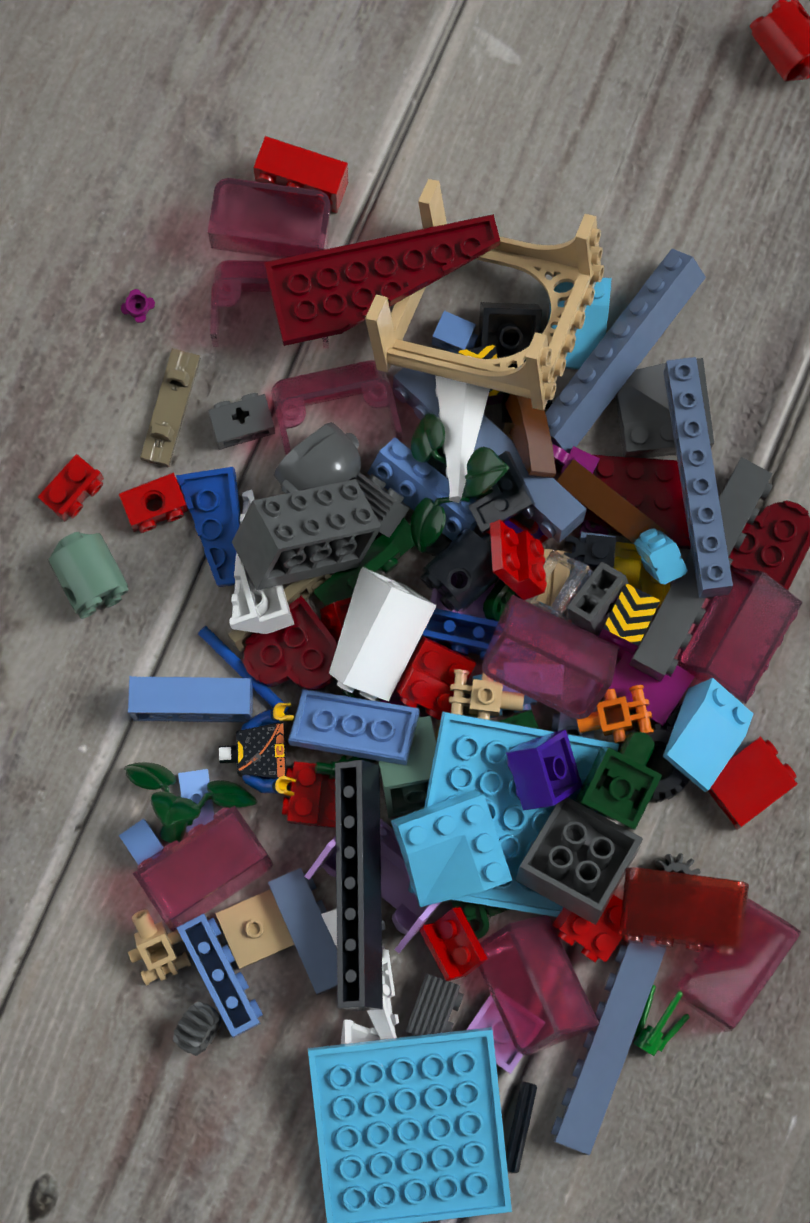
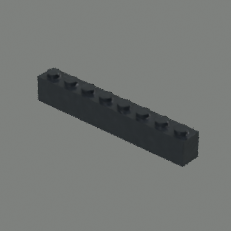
M364 760L335 763L338 1009L351 1011L382 1010L379 765Z

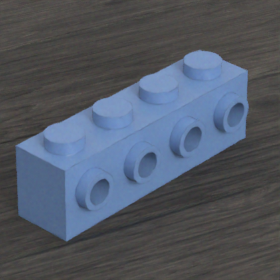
M395 437L379 451L367 473L370 476L373 474L384 481L387 490L392 488L404 497L402 502L412 510H415L416 506L424 498H430L435 502L437 498L449 497L448 479L427 462L416 461L411 450ZM470 498L469 502H449L440 505L444 508L446 522L442 533L453 541L466 528L472 531L476 528L477 522L469 508V505L476 502L473 498Z
M203 913L177 927L231 1036L235 1038L260 1025L258 1017L263 1014L255 999L249 1001L244 991L249 986L241 972L235 974L230 964L235 959L228 945L221 946L217 936L222 933L214 918L208 920Z

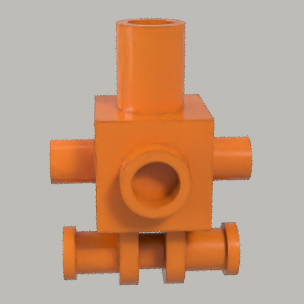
M636 685L629 688L633 702L628 703L626 696L617 698L615 689L603 691L605 701L596 703L598 711L576 716L579 732L584 733L602 729L604 736L613 735L614 742L618 744L624 743L626 739L625 732L634 730L632 723L638 722L640 732L648 735L654 733L650 723V718L653 717L652 712H647L646 709L650 703L649 699L644 697V686ZM636 709L637 714L630 715V711Z

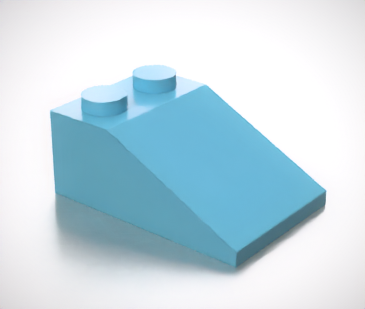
M602 278L600 283L596 282L593 302L591 306H586L583 327L581 329L577 328L575 346L571 353L568 352L566 355L565 368L579 370L606 335L612 278ZM571 282L560 283L554 288V291L558 293L567 292L572 289L574 284ZM560 301L558 306L564 307L565 301ZM551 302L549 304L548 322L551 314ZM553 325L551 328L556 329L557 325Z
M714 678L692 686L687 690L663 757L701 790L706 792L711 788L745 738L753 713Z

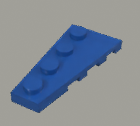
M226 467L176 475L217 586L235 585L236 550L232 540L241 525L235 468Z

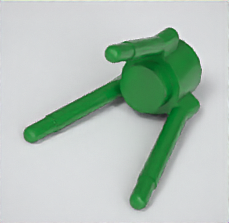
M655 985L651 988L634 1035L637 1038L633 1043L655 1056L658 1050L662 1052L667 1042L690 1018L689 1014H685L663 1037L664 1034L661 1030L683 995L681 991H678L655 1028L648 1024L646 1029H644L653 1001Z

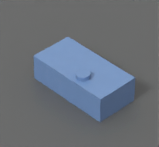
M129 676L128 713L133 721L247 722L252 719L253 685L251 678Z

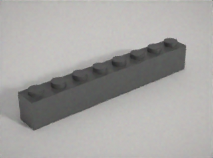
M743 457L739 460L719 497L728 558L733 548L739 550L746 537L742 530L746 523L752 525L760 511L755 508L759 499L765 501L773 487L772 484L768 483L773 473ZM690 551L684 562L688 572L686 575L674 580L629 664L660 682L665 674L671 677L679 662L674 657L679 649L685 651L693 636L688 633L692 624L698 626L706 612L702 608L706 598H699L692 551ZM729 558L730 565L733 561V559Z

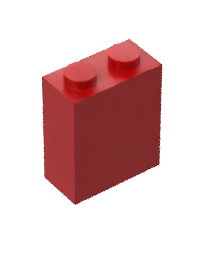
M761 736L728 761L711 788L707 791L737 830L798 784L794 780L797 776L793 769L787 763L783 765L776 756L778 751L768 739L764 741Z

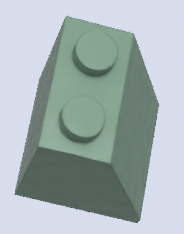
M419 716L407 765L377 760L388 818L424 809L436 748L431 716Z

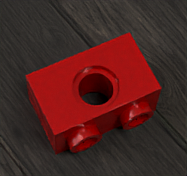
M174 473L119 493L133 532L138 530L140 533L148 532L157 527L156 523L166 519L168 522L176 521L184 516L183 513L188 511ZM153 499H159L163 502L162 507L157 511L147 509L148 503Z

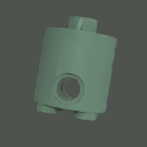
M74 532L59 541L48 560L73 610L79 615L80 619L91 616L96 612L95 608L105 604L106 608L116 605L122 600L121 596L129 591L128 584L100 533L85 534Z

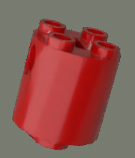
M779 0L771 7L773 10L765 17L757 18L750 24L752 36L784 81L807 80L810 78V16L798 0H791L789 2L787 0Z

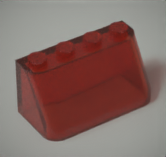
M635 867L626 868L619 936L625 937L624 941L642 944L643 939L655 941V945L660 947L673 948L674 943L686 945V950L704 952V947L717 949L716 953L720 955L735 956V951L741 952L749 884L737 880Z

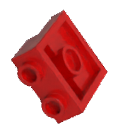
M500 519L490 523L493 573L524 601L545 593L547 587L546 573L543 568L545 557L543 556L544 548L540 540L535 539L527 530L516 534L514 529L509 528Z
M422 637L395 689L402 696L400 700L404 704L416 708L418 704L427 708V714L441 720L442 712L451 713L452 704L449 703V697L454 696V692L450 691V686L455 681L454 670L469 671V675H467L468 680L476 666V662L426 637Z
M294 761L293 768H287L286 774L287 777L296 780V782H289L287 785L291 786V791L294 792V795L290 796V798L284 797L282 815L287 816V823L336 829L335 779H329L328 775L315 774L316 764Z
M613 895L596 925L563 908L552 926L560 931L557 935L560 939L571 946L575 942L582 946L583 949L580 953L596 963L598 958L607 962L623 938L619 934L635 912V909Z

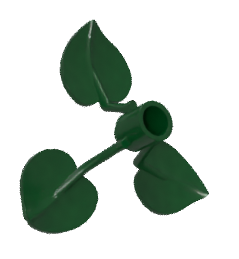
M427 413L421 419L412 437L411 452L416 461L425 463L433 456L436 460L446 465V458L437 452L445 442V428L436 415ZM480 447L470 456L467 463L468 474L465 475L466 482L460 501L469 502L470 498L480 500L493 492L492 486L509 469V466L492 449ZM449 497L437 498L435 502L430 498H424L416 506L411 519V535L415 546L420 552L424 553L442 533L446 522L444 508L440 505L453 502L449 500Z
M149 762L133 763L124 768L127 778L135 785L149 790L161 788L162 791L152 794L150 801L156 816L162 823L160 837L169 843L177 844L183 841L187 825L191 826L194 819L199 817L201 808L210 799L215 804L228 808L253 806L258 802L242 786L230 781L216 780L207 784L206 789L209 793H205L199 803L196 804L190 799L181 798V796L169 793L168 786L174 785L176 778L167 768Z

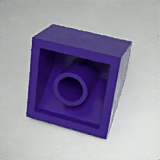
M566 729L521 743L506 752L508 767L512 772L516 785V794L521 802L523 811L554 806L582 787Z

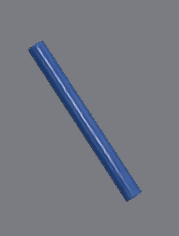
M207 626L199 631L198 635L242 678H251L253 689L272 708L278 703H284L266 684L255 680L247 672L243 661ZM288 706L285 708L284 714L290 709Z

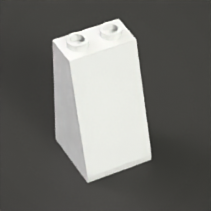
M362 567L329 674L338 680L337 686L353 693L354 689L360 690L359 694L372 701H376L377 697L389 701L437 605L407 585Z

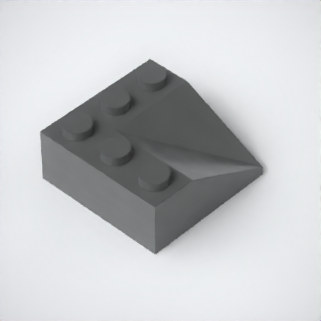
M697 358L706 422L712 448L714 436L703 358ZM666 363L636 369L615 395L623 457L650 458L676 455L663 374Z
M567 797L555 806L519 866L515 881L596 925L637 855L643 838Z

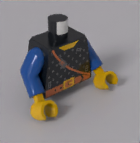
M278 703L273 709L261 712L244 723L241 730L236 732V745L219 746L220 764L237 763L238 776L242 777L245 784L260 793L294 795V792L287 790L288 783L296 782V780L286 776L285 724L280 722L294 719V715L285 716L284 714L285 708L291 706V703Z

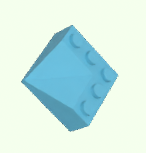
M475 789L391 820L419 907L483 892L512 881L485 795Z

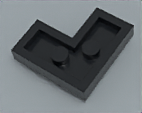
M508 451L498 455L509 466V469L492 486L494 492L469 505L481 532L484 533L490 530V523L499 519L505 522L536 505Z

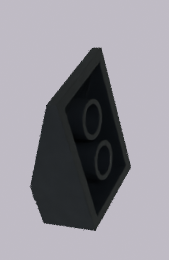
M480 302L479 347L494 345L497 358L511 356L530 346L535 332L541 333L542 309L538 304ZM511 364V365H509L508 367H509V368H512V367L517 368V364Z

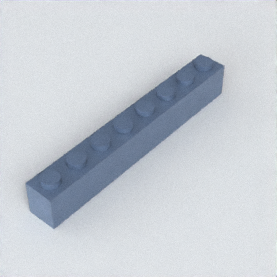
M675 249L669 251L545 412L552 444L559 446L570 454L573 446L576 447L704 281L706 276L692 256Z
M402 368L394 375L392 390L399 401L410 405L420 420L427 413L434 414L439 418L440 410L438 397H436L435 375ZM483 414L474 451L480 447H487L492 449L497 456L505 451L510 452L536 504L521 513L526 518H532L539 525L540 530L545 536L553 538L560 543L584 521L586 508L554 478L529 475L513 441Z
M642 911L638 913L637 917L631 916L625 932L630 934L626 946L620 945L615 961L619 962L616 974H609L604 990L609 991L605 1003L599 1002L594 1014V1018L598 1020L594 1031H588L583 1047L587 1048L584 1060L578 1058L572 1076L577 1077L574 1087L573 1089L568 1087L563 1097L562 1105L566 1106L562 1118L557 1116L553 1124L551 1134L555 1135L554 1142L586 1155L591 1154L675 924Z

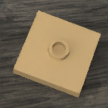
M271 889L215 913L239 970L295 945Z

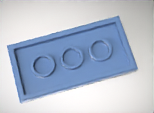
M303 689L288 742L291 746L407 765L420 714L419 708Z

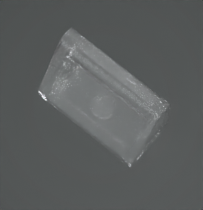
M552 550L543 565L546 573L545 580L549 579L558 563L572 570L571 574L552 606L537 601L538 596L525 601L522 600V602L555 622L569 628L572 620L567 606L592 575L593 571L588 565Z

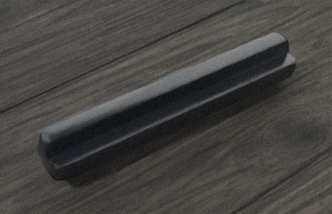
M529 1082L521 1083L506 1150L507 1170L511 1173H518L537 1091V1085Z

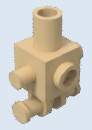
M454 670L455 681L450 686V691L454 692V696L449 697V703L452 704L451 713L463 715L464 706H469V713L478 714V718L489 720L490 716L498 717L500 709L523 710L524 693L502 691L503 682H494V671L483 670L482 680L473 679L472 686L466 685L469 671ZM464 693L471 694V697L464 698Z
M148 910L138 911L132 916L138 931L134 934L137 948L129 951L128 955L132 963L141 959L144 960L148 970L145 972L141 971L140 973L146 986L159 978L161 981L165 980L166 974L170 972L174 976L178 974L177 970L192 965L186 952L176 957L173 945L183 941L178 930L167 934L162 921L155 924Z

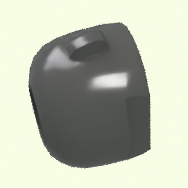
M332 422L323 425L295 446L277 466L274 477L280 483L281 490L286 494L356 479L361 469V457L357 450L359 447L358 439L352 433L345 434Z

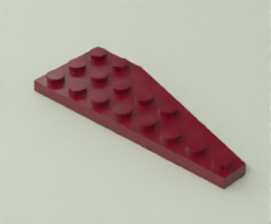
M494 214L264 262L283 346L342 334L366 320V315L376 295L387 297L390 307L500 246V236Z
M593 455L600 458L593 472L597 478L669 533L668 537L677 544L678 548L691 549L677 460ZM555 463L556 475L554 479L556 481L561 476L560 473L563 468L558 463ZM583 505L586 508L584 521L589 520L591 525H601L613 534L622 535Z

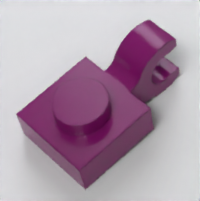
M552 444L554 461L563 466L560 474L564 472L573 459L593 474L600 458L573 446L569 454L559 446Z

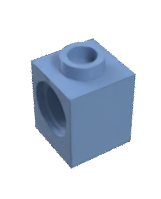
M444 311L432 336V345L456 354L460 350L474 348L479 336L475 334L476 324Z
M142 819L119 835L141 868L145 865L151 868L163 859L161 854L166 849L145 819Z

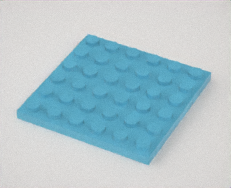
M442 712L424 808L475 789L483 793L512 877L510 882L483 892L451 900L558 917L564 908L515 881L519 866L556 805L523 811L521 802L516 794V785L512 772L508 767L506 752L519 744L554 733V731ZM567 734L582 785L601 747H609L618 752V743ZM580 789L568 797L575 801ZM410 881L408 891L415 893Z
M492 1027L308 1048L327 1223H421L512 1212Z

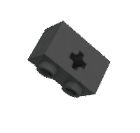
M247 394L241 398V401L231 404L230 401L219 402L213 406V409L208 410L219 450L276 434L265 394ZM243 414L245 423L240 424L237 416Z
M601 562L567 606L572 623L597 637L603 629L624 585L629 584L626 575Z

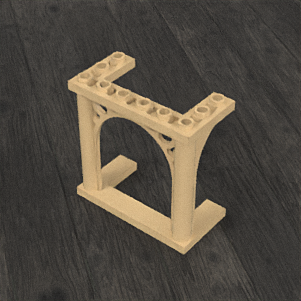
M428 179L418 201L423 229L447 224L440 182ZM584 214L575 238L568 242L557 245H537L500 237V246L476 258V260L526 272L538 280L546 290L551 302L550 319L542 334L535 332L529 347L504 358L479 359L403 341L407 328L426 288L424 287L396 303L392 312H390L387 297L375 296L365 319L377 370L388 372L391 365L510 393L530 398L532 408L544 411L548 400H553L557 377L562 376L565 371L566 355L574 349L577 328L581 329L585 321L584 311L586 306H591L593 302L596 282L600 283L603 278L604 265H601L603 249L599 247L601 230L597 229L596 216ZM546 275H551L553 278L551 280L546 279ZM571 282L574 284L572 289L567 292L558 293L554 291V288L560 283ZM560 301H565L564 307L558 306ZM553 325H557L556 329H553L551 327ZM511 364H517V368H508V366Z

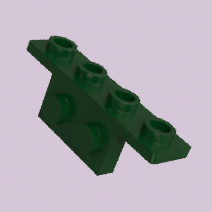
M403 518L390 538L383 534L380 535L371 544L359 567L333 574L315 589L314 594L325 607L333 602L352 597L362 567L378 574L383 572L387 574L399 564L397 560L415 546L411 535V525Z

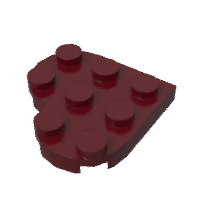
M788 500L767 506L759 516L757 515L752 525L746 523L742 530V533L746 534L739 550L733 548L729 555V558L733 559L730 568L785 596L810 547V517L808 510L800 504Z
M301 595L289 604L294 625L268 634L253 632L246 640L245 644L247 646L244 651L243 664L247 672L255 680L266 684L268 687H275L291 679L299 687L316 691L335 680L329 674L338 643Z

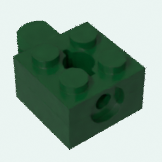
M633 732L627 735L619 752L609 747H601L575 801L628 829L635 830L662 777L658 772L646 767L654 750L652 738L646 733Z

